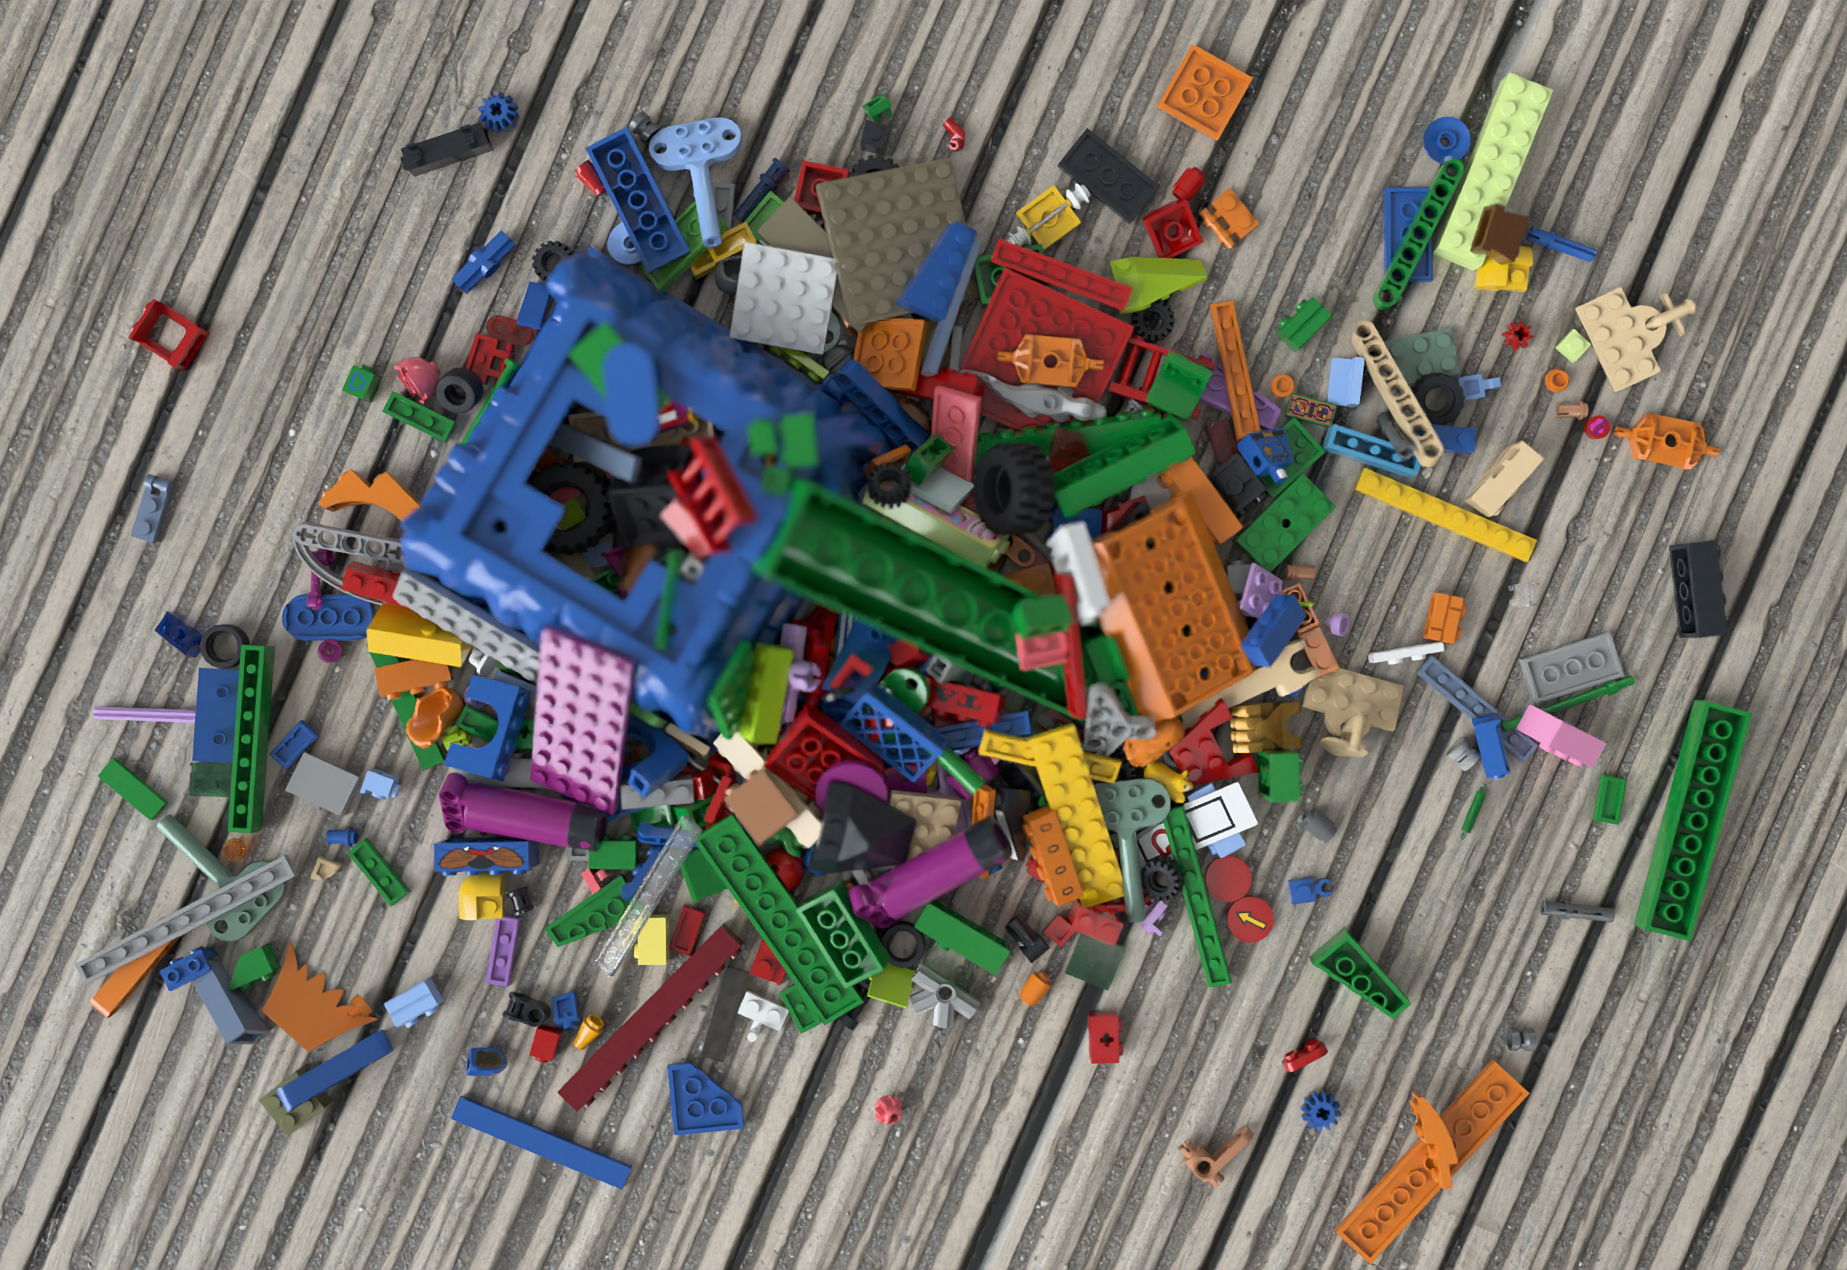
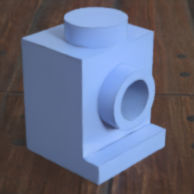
M377 769L368 770L360 793L373 792L372 796L380 799H386V797L396 798L401 790V785L399 784L401 778Z

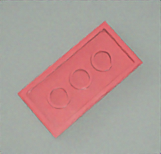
M938 385L934 391L931 437L937 433L954 447L941 468L972 483L974 479L981 398Z

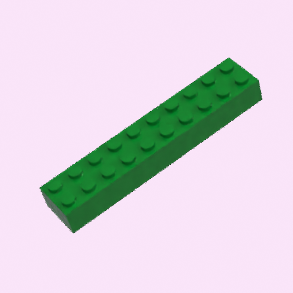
M1694 700L1634 922L1635 926L1691 942L1752 713L1708 701Z

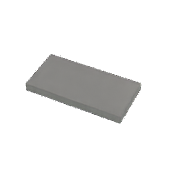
M1611 632L1601 633L1519 659L1533 704L1625 676Z

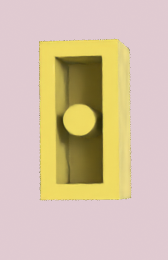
M644 914L639 916L638 921L634 922V934L638 935V944H635L634 957L638 958V965H666L670 961V949H668L670 946L669 914Z

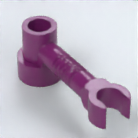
M319 548L318 551H311L324 566L333 565L334 554L332 550ZM311 571V587L307 598V607H312V610L322 609L321 579Z

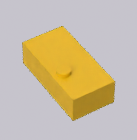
M383 602L367 628L368 652L461 667L473 646L463 642L460 637L451 632L443 630L431 620L421 617L414 610Z

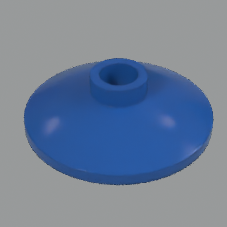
M1454 117L1438 118L1424 132L1423 146L1427 155L1432 160L1441 164L1453 158L1460 160L1465 156L1470 147L1471 139L1468 128L1462 121ZM1441 139H1445L1448 142V145L1443 146L1441 144Z

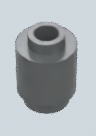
M1309 809L1301 819L1303 821L1302 827L1319 841L1323 840L1326 843L1337 832V828L1334 826L1335 823L1318 809L1313 811Z

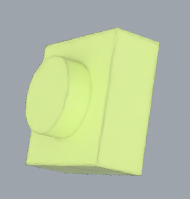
M1572 329L1555 348L1573 363L1577 361L1591 344L1575 329Z

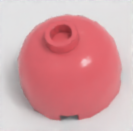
M409 357L394 366L395 370H400L397 376L410 395L413 397L416 393L421 398L417 402L423 405L436 395L437 383L440 380L438 377L440 370L434 362L428 363L420 357Z

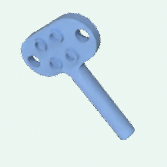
M711 118L669 126L659 130L649 142L653 163L659 168L667 171L682 169L691 171L702 242L704 246L710 248L721 244V234L709 167L714 163L731 159L739 152L742 146V136L738 125L726 118ZM727 135H735V138L732 140L724 139ZM659 148L667 149L662 154L656 153Z

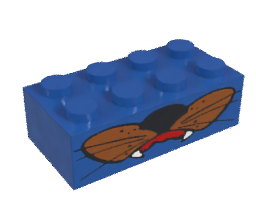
M514 837L446 838L434 843V872H442L443 876L457 875V872L466 871V875H479L480 872L489 871V875L504 874V871L513 870V874H526L527 871H531L533 867L539 864V842Z

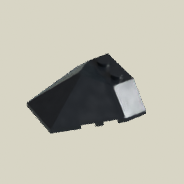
M828 781L823 802L825 808L817 845L816 847L813 846L808 870L833 874L901 865L906 862L917 820L893 806L882 803L878 798L867 795L854 785Z

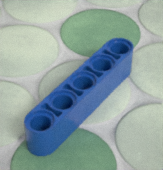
M855 360L845 362L835 376L836 385L898 447L907 445L911 449L909 455L911 457L913 452L929 439L928 432L900 406L897 400L859 362Z
M380 1030L289 1082L276 1092L286 1111L289 1112L394 1051V1048L384 1030Z

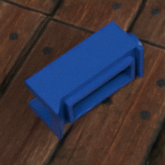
M1496 713L1471 719L1486 777H1491L1492 779L1505 777V774L1511 772L1498 725L1501 720L1499 714Z

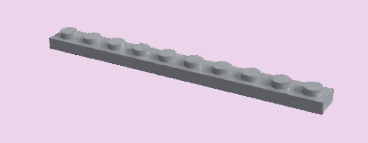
M284 855L74 965L84 984L87 985L294 878L298 874L288 855Z

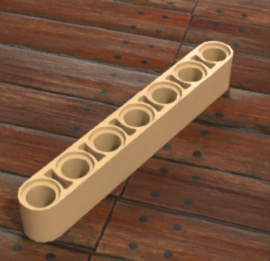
M1359 321L1354 327L1351 338L1359 357L1365 358L1364 366L1402 433L1413 447V452L1419 463L1424 467H1434L1438 464L1443 454V446L1375 326L1369 321ZM1358 333H1366L1368 337H1360ZM1369 352H1377L1380 356L1373 357ZM1387 371L1391 376H1382L1380 372ZM1391 391H1399L1402 396H1394ZM1402 411H1411L1413 416H1405ZM1420 430L1424 433V436H1417L1413 431ZM1432 450L1436 456L1430 457L1425 451Z

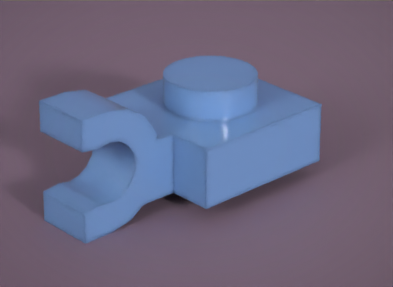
M1482 374L1456 379L1464 390V401L1486 397L1485 390L1501 387L1500 377L1483 380Z

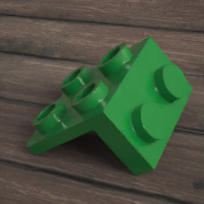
M1169 351L1163 367L1146 397V401L1181 420L1187 421L1213 372L1209 371L1202 364H1195L1187 360L1180 353Z

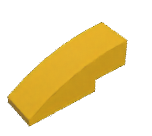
M747 222L724 232L721 235V244L716 247H709L689 267L696 280L714 271L716 265L721 260L734 255H741L745 242L757 244Z

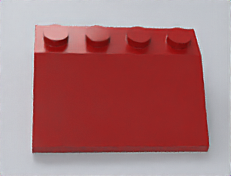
M808 703L794 718V722H791L764 762L763 767L816 802L818 779L833 764L841 761L856 760L867 763L868 766L880 773L883 770V758L838 723Z

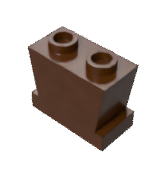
M1497 203L1484 206L1469 252L1476 255L1485 254L1501 265L1514 263L1520 252L1519 247L1522 237L1527 231L1529 217L1505 212V206Z

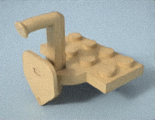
M1619 287L1575 308L1614 393L1661 372L1651 350L1657 347L1665 337L1666 324L1669 322L1679 337L1685 335L1679 318L1696 312V306L1692 300H1687L1686 303L1674 308L1667 293L1663 292L1660 294V298L1665 312L1660 313L1651 306L1643 305L1631 308L1622 288ZM1649 317H1653L1647 321V324L1645 325L1646 320ZM1647 328H1650V329L1657 328V329L1654 330V331H1650V330H1648Z
M1341 668L1322 678H1314L1308 682L1302 707L1323 712L1327 730L1334 736V738L1323 737L1319 740L1318 745L1336 756L1364 757L1367 755L1369 749L1362 746L1361 743L1363 736L1369 732L1371 726L1391 732L1395 730L1404 686Z

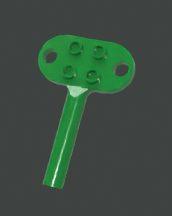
M897 668L880 684L881 687L919 716L930 698V687L927 679L914 668ZM910 677L916 679L918 688L910 686L908 682ZM867 704L864 713L872 712L874 708ZM856 718V725L858 727L861 723L860 718ZM884 733L886 742H892L896 739L895 733ZM948 745L939 758L935 759L972 795L986 782ZM922 747L926 752L932 755V753L929 750H927L925 747Z

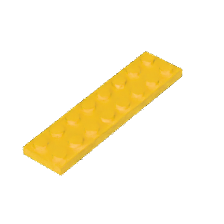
M1074 723L1028 737L1050 809L1056 811L1084 894L1080 898L1083 907L1087 908L1123 897V878Z

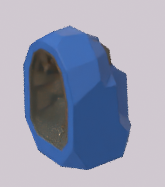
M471 1048L466 1061V1074L468 1076H491V1074L501 1073L507 1066L506 1056L496 1048Z

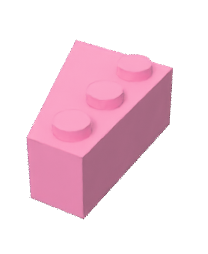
M1532 705L1528 706L1516 728L1541 742L1540 748L1550 753L1555 750L1554 754L1564 760L1570 757L1568 761L1579 767L1585 764L1593 768L1607 744Z

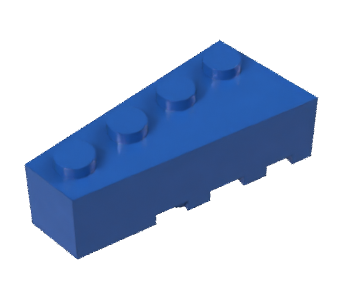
M957 221L948 225L894 304L933 322L945 320L977 231Z

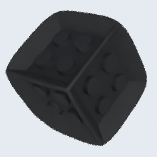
M663 445L630 451L629 453L641 458L636 482H629L614 474L609 486L610 504L625 540L630 546L649 545L654 549L686 546V543L664 520L661 514L680 498L668 474L671 471L688 470L697 457L693 447L688 445ZM703 466L694 477L699 486L706 479L702 475L704 471Z

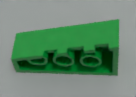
M1345 927L1309 956L1314 966L1326 972L1330 977L1348 987L1349 990L1367 1000L1368 1003L1392 1019L1396 1018L1411 1005L1405 993Z

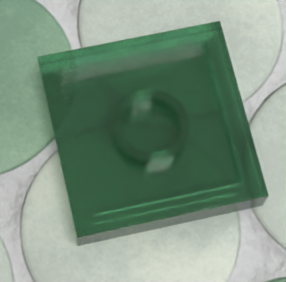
M1080 933L1065 969V974L1109 991L1126 947L1118 943L1114 947Z

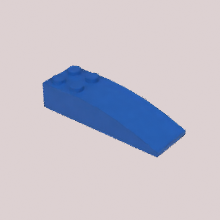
M628 127L586 147L585 149L647 272L650 274L690 253L675 218Z

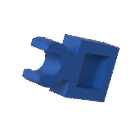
M1311 877L1288 880L1291 904L1316 901L1315 894L1323 897L1332 895L1329 890H1321V886L1324 883H1330L1329 879L1320 878L1316 883H1313V878Z

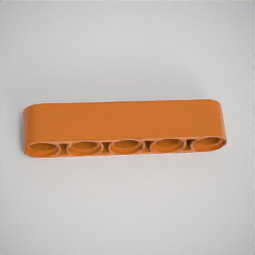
M180 937L116 969L91 999L90 1004L106 1018L113 1016Z

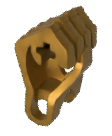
M1300 702L1248 703L1232 706L1231 715H1235V717L1230 719L1231 728H1236V730L1231 731V739L1237 741L1233 743V752L1253 753L1262 752V750L1302 748L1303 738L1294 737L1286 730L1285 726L1293 714L1301 712Z

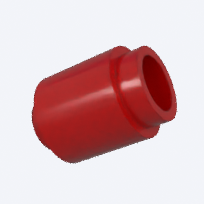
M1196 167L1192 169L1186 168L1173 185L1174 189L1171 192L1173 196L1178 200L1183 198L1187 199V201L1192 200L1205 183L1204 173Z

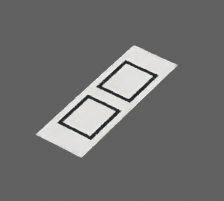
M1238 782L1184 804L1196 850L1258 825ZM1163 821L1137 840L1140 871L1152 858L1160 856L1152 845L1151 837L1156 830L1165 829ZM1148 826L1139 827L1136 831V835L1144 829H1146ZM1117 833L1110 837L1115 847L1119 848ZM1159 834L1156 837L1157 844L1173 860L1172 854L1166 852V847L1169 845L1167 835Z

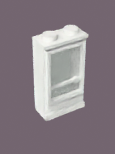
M1084 522L1063 526L1047 542L1048 549L1052 548L1051 556L1055 557L1053 562L1056 572H1065L1073 575L1077 621L1082 626L1095 622L1096 617L1103 615V611L1110 606Z

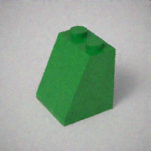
M699 848L683 852L677 858L693 903L728 889Z

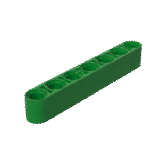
M1459 159L1447 160L1434 176L1373 295V304L1377 309L1386 310L1398 301L1464 173V165ZM1446 168L1453 169L1455 176H1449ZM1435 189H1441L1444 197L1437 196ZM1425 209L1432 211V219L1426 217ZM1414 230L1422 233L1423 238L1421 240L1414 236ZM1403 251H1408L1412 255V260H1406L1403 257ZM1395 271L1400 274V282L1393 279L1392 272ZM1382 292L1389 294V303L1382 300Z

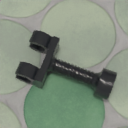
M869 977L858 982L866 988L862 994L864 1002L853 1008L851 1012L843 1014L839 1019L843 1025L853 1031L860 1023L857 1019L860 1012H862L864 1006H866L865 1004L871 999V997L867 996L870 986Z

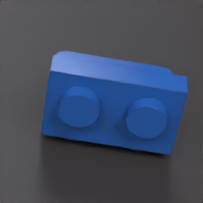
M1054 502L1053 509H1051L1052 513L1048 518V523H1052V531L1047 532V542L1061 527L1083 522L1090 542L1101 536L1102 512L1099 508H1085L1079 515L1065 518Z

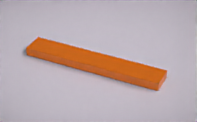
M1234 300L1212 303L1209 308L1237 440H1241L1248 433L1261 431Z

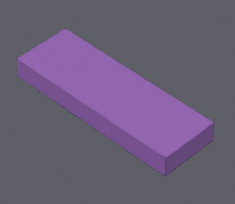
M505 914L504 918H496L486 978L487 984L505 987L511 985L522 917Z

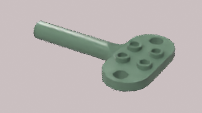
M1150 778L1117 780L1115 784L1108 782L1094 783L1093 786L1107 830H1114L1118 837L1127 921H1144L1146 916L1136 831L1139 827L1158 824L1167 816L1171 801L1169 792L1161 782ZM1155 795H1162L1166 802L1163 806L1156 807L1152 803V798Z
M171 814L165 816L156 826L219 889L270 863V861L265 860L255 862L246 867L239 875H234ZM286 881L207 922L209 930L215 937L230 942L243 938L283 898L288 882ZM220 920L227 922L228 929L226 932H222L218 928Z

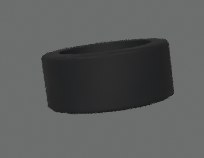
M230 624L215 625L202 636L200 643L201 655L213 667H237L240 665L241 645H248L250 642L245 631L238 626ZM221 633H230L237 641V652L229 660L219 659L213 650L214 639Z
M905 921L896 922V924L885 930L881 940L882 945L891 958L888 963L892 966L899 968L911 967L923 956L925 948L924 936L921 931L914 928L913 923ZM899 931L909 932L916 939V950L907 958L896 957L889 948L890 938Z

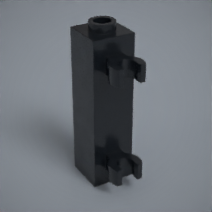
M479 122L473 125L461 126L458 130L419 143L407 144L406 147L401 148L403 157H400L405 171H409L413 176H418L494 150L487 129Z

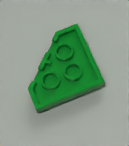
M742 640L708 698L722 738L730 741L734 734L739 732L742 725L744 705L755 659L750 643Z

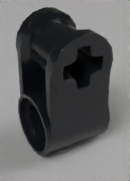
M512 991L509 993L510 1000L507 1009L502 1014L503 1017L509 1020L537 1027L549 1019L551 1010L545 1002L530 998L523 993ZM534 1009L541 1012L542 1019H537L534 1016Z

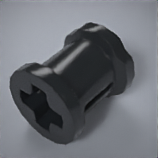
M526 886L506 894L511 899L515 909L513 912L514 916L534 909L526 894L528 890Z

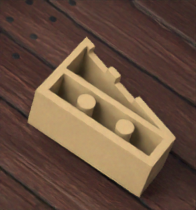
M1523 441L1508 445L1466 496L1464 501L1485 518L1493 515L1497 516L1503 510L1504 503L1508 498H1511L1518 491L1519 486L1531 475L1544 458Z

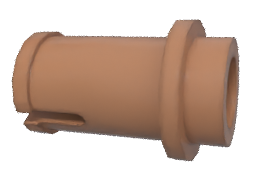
M1582 401L1573 404L1557 403L1556 408H1559L1556 409L1557 419L1577 417L1578 420H1582L1583 417L1588 415V404Z
M1290 563V565L1285 566L1284 576L1289 581L1294 579L1314 581L1316 568L1315 566H1300Z

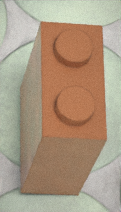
M755 769L745 777L747 781L741 786L735 784L725 792L728 796L724 800L758 845H762L798 817V814L765 771L761 769L758 772Z

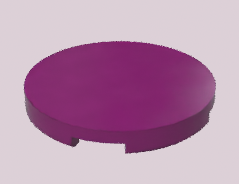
M847 760L833 764L830 769L819 777L816 785V802L823 815L825 811L823 802L828 781L854 785L867 795L878 798L882 803L886 804L887 785L884 777L868 766L867 763L861 761Z

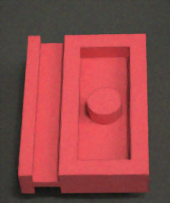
M1066 632L1021 640L1020 635L1016 634L1018 654L1021 660L1020 669L1028 670L1069 662L1066 655Z

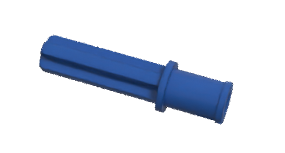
M1531 226L1529 230L1532 232H1528L1526 236L1527 241L1543 245L1547 250L1551 248L1587 262L1594 260L1597 250L1558 236L1554 231L1550 233L1535 226Z

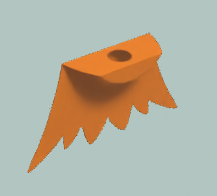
M290 942L278 980L269 999L261 1010L306 1051L311 1052L323 1043L349 1030L378 1020L374 1017H364L362 1015L352 1018L350 1015H347V1011L353 1005L336 1007L344 991L336 989L322 993L325 984V974L323 972L306 981L308 974L307 964H304L297 971L295 951Z

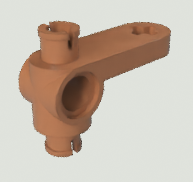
M1244 1126L1212 1155L1205 1151L1200 1144L1194 1146L1189 1139L1185 1140L1184 1143L1186 1145L1181 1144L1178 1150L1184 1154L1183 1161L1194 1172L1195 1176L1203 1182L1209 1181L1215 1188L1219 1186L1217 1180L1222 1183L1225 1179L1219 1171L1252 1140L1254 1134L1247 1126ZM1201 1161L1209 1162L1205 1169L1197 1168Z

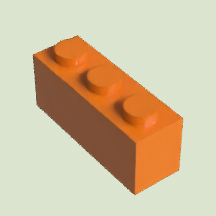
M416 659L374 669L380 696L387 697V700L401 698V693L409 691L411 695L423 693L426 687L434 686V689L448 687V682L453 681L450 665Z

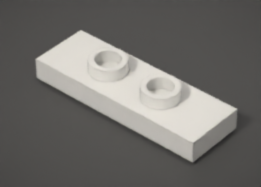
M1431 642L1372 652L1368 654L1370 663L1388 661L1389 664L1402 663V658L1411 657L1412 660L1425 659V654L1444 651V645L1442 642Z

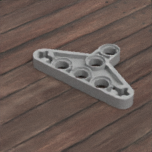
M1097 684L1090 688L1082 751L1089 753L1092 751L1095 754L1108 757L1126 739H1150L1155 736V721L1150 717L1128 716L1109 686ZM1094 710H1103V712H1094ZM1093 725H1101V727H1092V726H1093ZM1117 726H1125V728H1116V727H1117ZM1141 727H1149V729H1140V728H1141Z

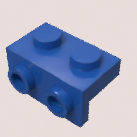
M203 946L190 951L189 956L177 958L169 963L170 966L160 970L168 990L174 991L210 972L212 967L208 960L218 956L215 949H204Z

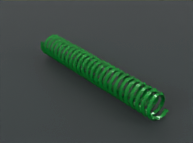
M672 549L669 550L671 553H669V565H667V576L665 577L666 581H664L666 583L663 589L665 591L663 593L664 596L662 597L664 600H662L663 604H661L663 608L660 609L662 612H660V624H658V635L656 636L657 640H655L657 642L655 644L656 647L666 650L668 647L665 646L670 644L665 642H670V640L665 638L671 637L666 635L671 634L670 631L666 630H672L671 627L666 626H672L671 623L667 622H673V620L667 618H674V616L667 614H675L667 610H675V608L668 606H676L668 602H677L668 598L676 599V596L669 594H678L677 592L669 591H677V588L669 586H679L670 582L679 583L678 580L674 579H680V577L674 575H680V573L674 571H681V569L674 567H682V565L675 563L683 562L675 559H683V557L675 555H684Z

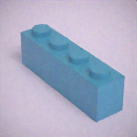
M1335 424L1328 427L1322 448L1327 452L1408 478L1417 476L1421 465L1414 452L1409 459H1402L1391 442Z

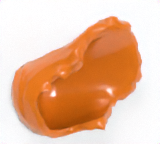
M440 687L426 696L417 698L416 712L406 724V733L409 739L415 745L424 749L436 743L443 731L461 715L464 709L461 696L451 688Z
M1177 716L1155 722L1156 734L1150 739L1125 740L1123 749L1131 765L1145 767L1182 741L1185 731ZM1141 727L1140 729H1149V727Z

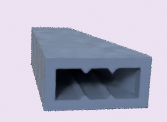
M208 960L212 970L192 981L226 1044L252 1045L270 1032L269 1027L244 993L240 991L239 987L230 991L229 984L232 977L221 962Z

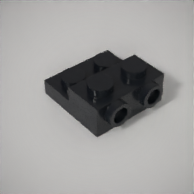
M1239 453L1233 455L1207 477L1237 519H1240L1249 512L1247 507L1254 502L1257 505L1267 497L1265 492L1269 490L1260 477L1254 474Z
M1000 759L1001 762L997 765L1000 769L998 773L1009 786L1031 790L1030 800L1045 792L1040 775L1034 771L1036 766Z

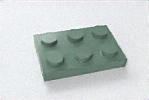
M1452 328L1383 341L1408 385L1415 384L1417 379L1433 372L1443 373L1448 376L1461 374Z

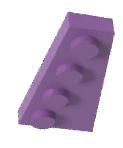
M1204 351V353L1202 354V356H1206V357H1209V358L1211 357V355H1209V354H1208L1207 352H1205V351ZM1213 360L1212 363L1216 364L1215 371H1211L1213 373L1199 401L1232 415L1222 365ZM1253 391L1260 428L1271 430L1274 428L1281 409L1259 392Z

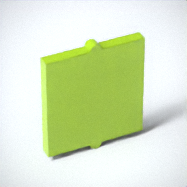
M888 963L884 970L869 977L871 982L867 996L906 1008L910 992L913 991V987H911L913 981L911 978L915 971L895 967Z

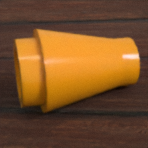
M594 1014L585 1017L573 1041L574 1046L584 1050L587 1045L603 1032L605 1025L603 1020Z

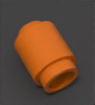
M1033 971L1020 989V999L1031 1007H1034L1036 1003L1039 1004L1052 986L1049 982L1051 978L1042 971L1038 973Z

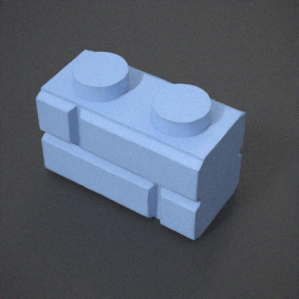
M429 977L384 1003V1006L389 1015H391L396 1027L399 1028L405 1024L408 1028L420 1021L418 1016L423 1013L429 1016L438 1011V1005L443 1002V997L439 990H437L432 978Z

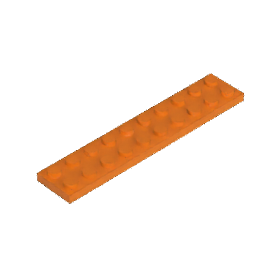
M1493 1059L1440 1115L1452 1139L1458 1163L1449 1165L1451 1178L1529 1095V1092ZM1420 1138L1334 1229L1370 1265L1442 1188L1437 1182H1434L1431 1168H1434V1162L1428 1154L1427 1145L1429 1144H1425Z

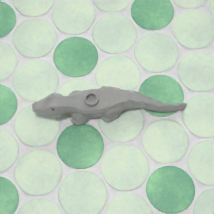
M964 369L959 372L961 375H964L965 372L978 374V379L985 382L1000 398L1015 405L1031 418L1038 414L1050 415L1058 422H1063L1068 419V415H1072L1082 421L1104 418L1106 416L1107 410L1104 406L1088 398H1073V390L1070 386H1059L1056 389L1035 383L1012 386L986 373Z

